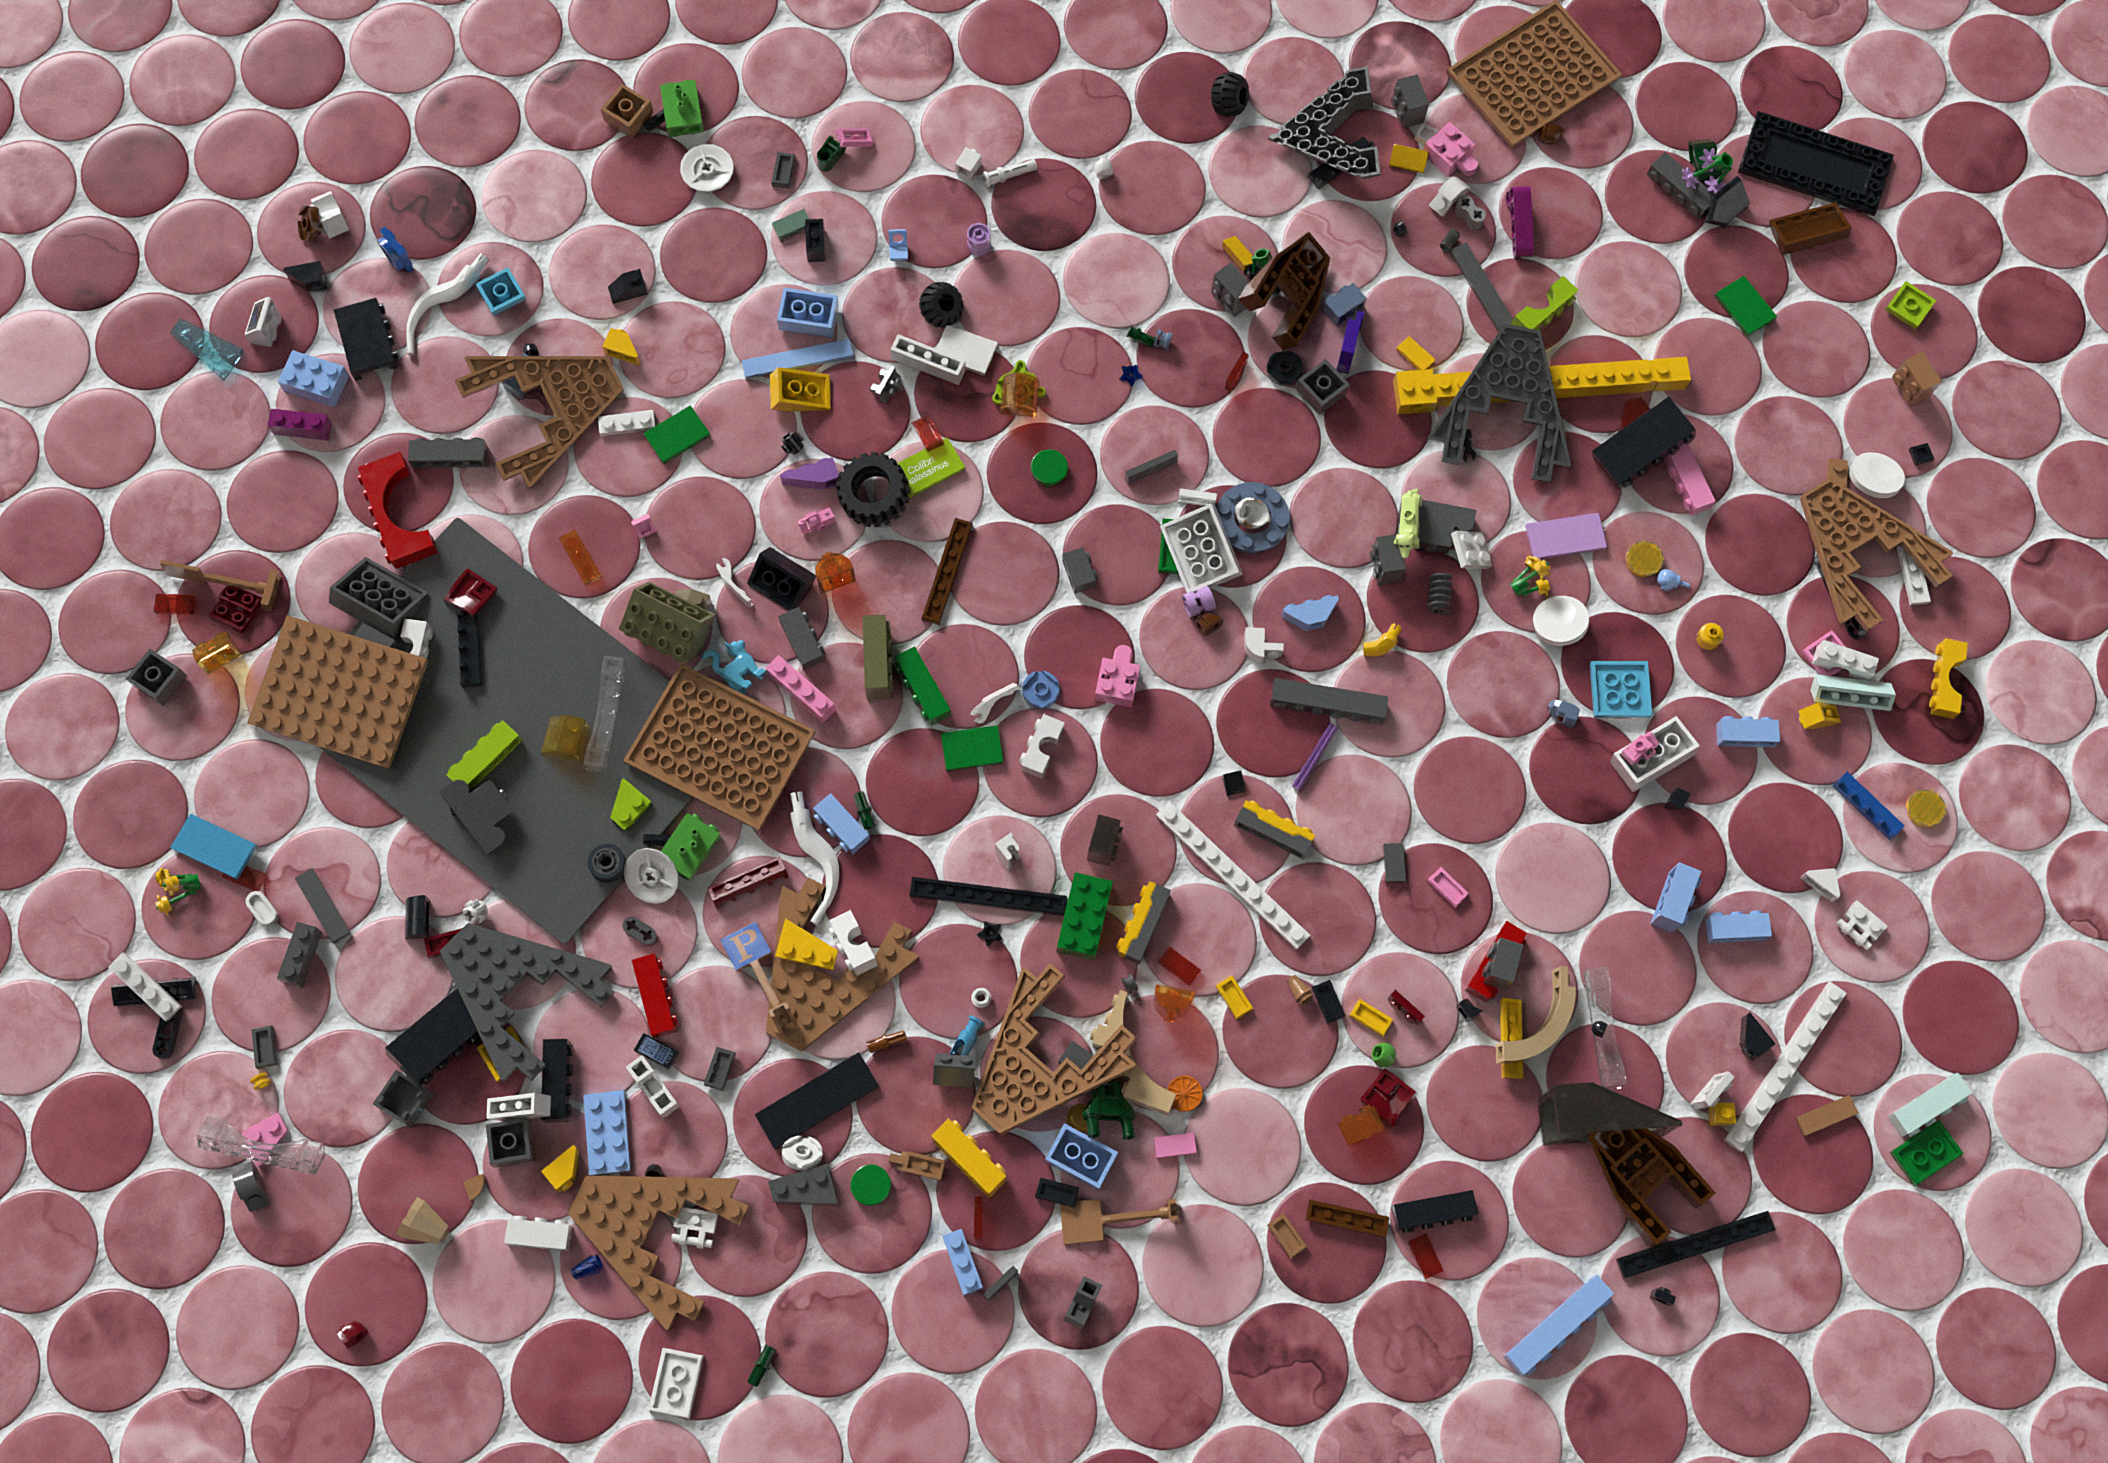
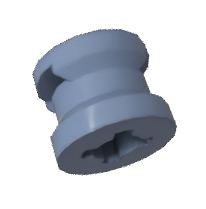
M1158 329L1154 347H1163L1164 350L1168 351L1173 333H1164Z

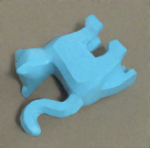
M743 640L733 641L730 644L724 643L726 652L736 659L723 668L719 666L720 656L718 652L710 649L703 652L701 656L703 660L708 657L713 658L712 669L714 672L719 674L728 683L730 688L744 695L747 693L745 689L752 686L749 680L743 679L748 673L758 680H762L767 675V672L763 668H758L752 656L745 651V642Z

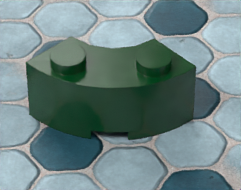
M1710 139L1688 141L1690 163H1694L1695 167L1693 172L1696 173L1704 169L1702 165L1705 161L1699 159L1701 156H1705L1704 149H1707L1710 153V150L1714 148V155H1716L1717 145L1714 141ZM1713 168L1712 172L1708 170L1697 176L1696 179L1700 182L1710 181L1709 176H1713L1716 180L1722 175V171H1717Z

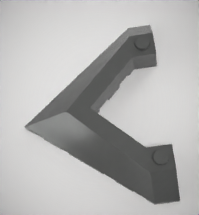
M1368 66L1350 69L1345 73L1346 76L1343 79L1334 82L1327 88L1328 91L1322 96H1317L1300 110L1294 118L1292 117L1283 124L1281 130L1276 134L1272 133L1268 137L1270 141L1361 179L1381 176L1377 146L1364 149L1352 148L1346 145V142L1340 138L1331 136L1355 110L1373 107Z

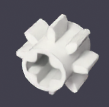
M476 899L464 904L466 908L462 911L466 921L473 924L478 922L480 924L486 919L485 915L488 914V909L484 902Z

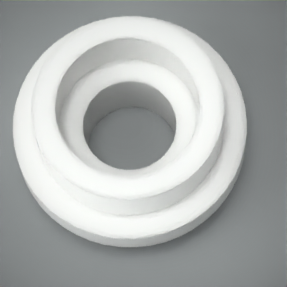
M985 988L976 989L971 996L972 1003L978 1008L987 1007L991 1002L990 992ZM980 995L985 997V1000L982 1002L977 999Z

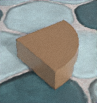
M484 1174L463 1182L470 1201L475 1200L481 1193L485 1184Z

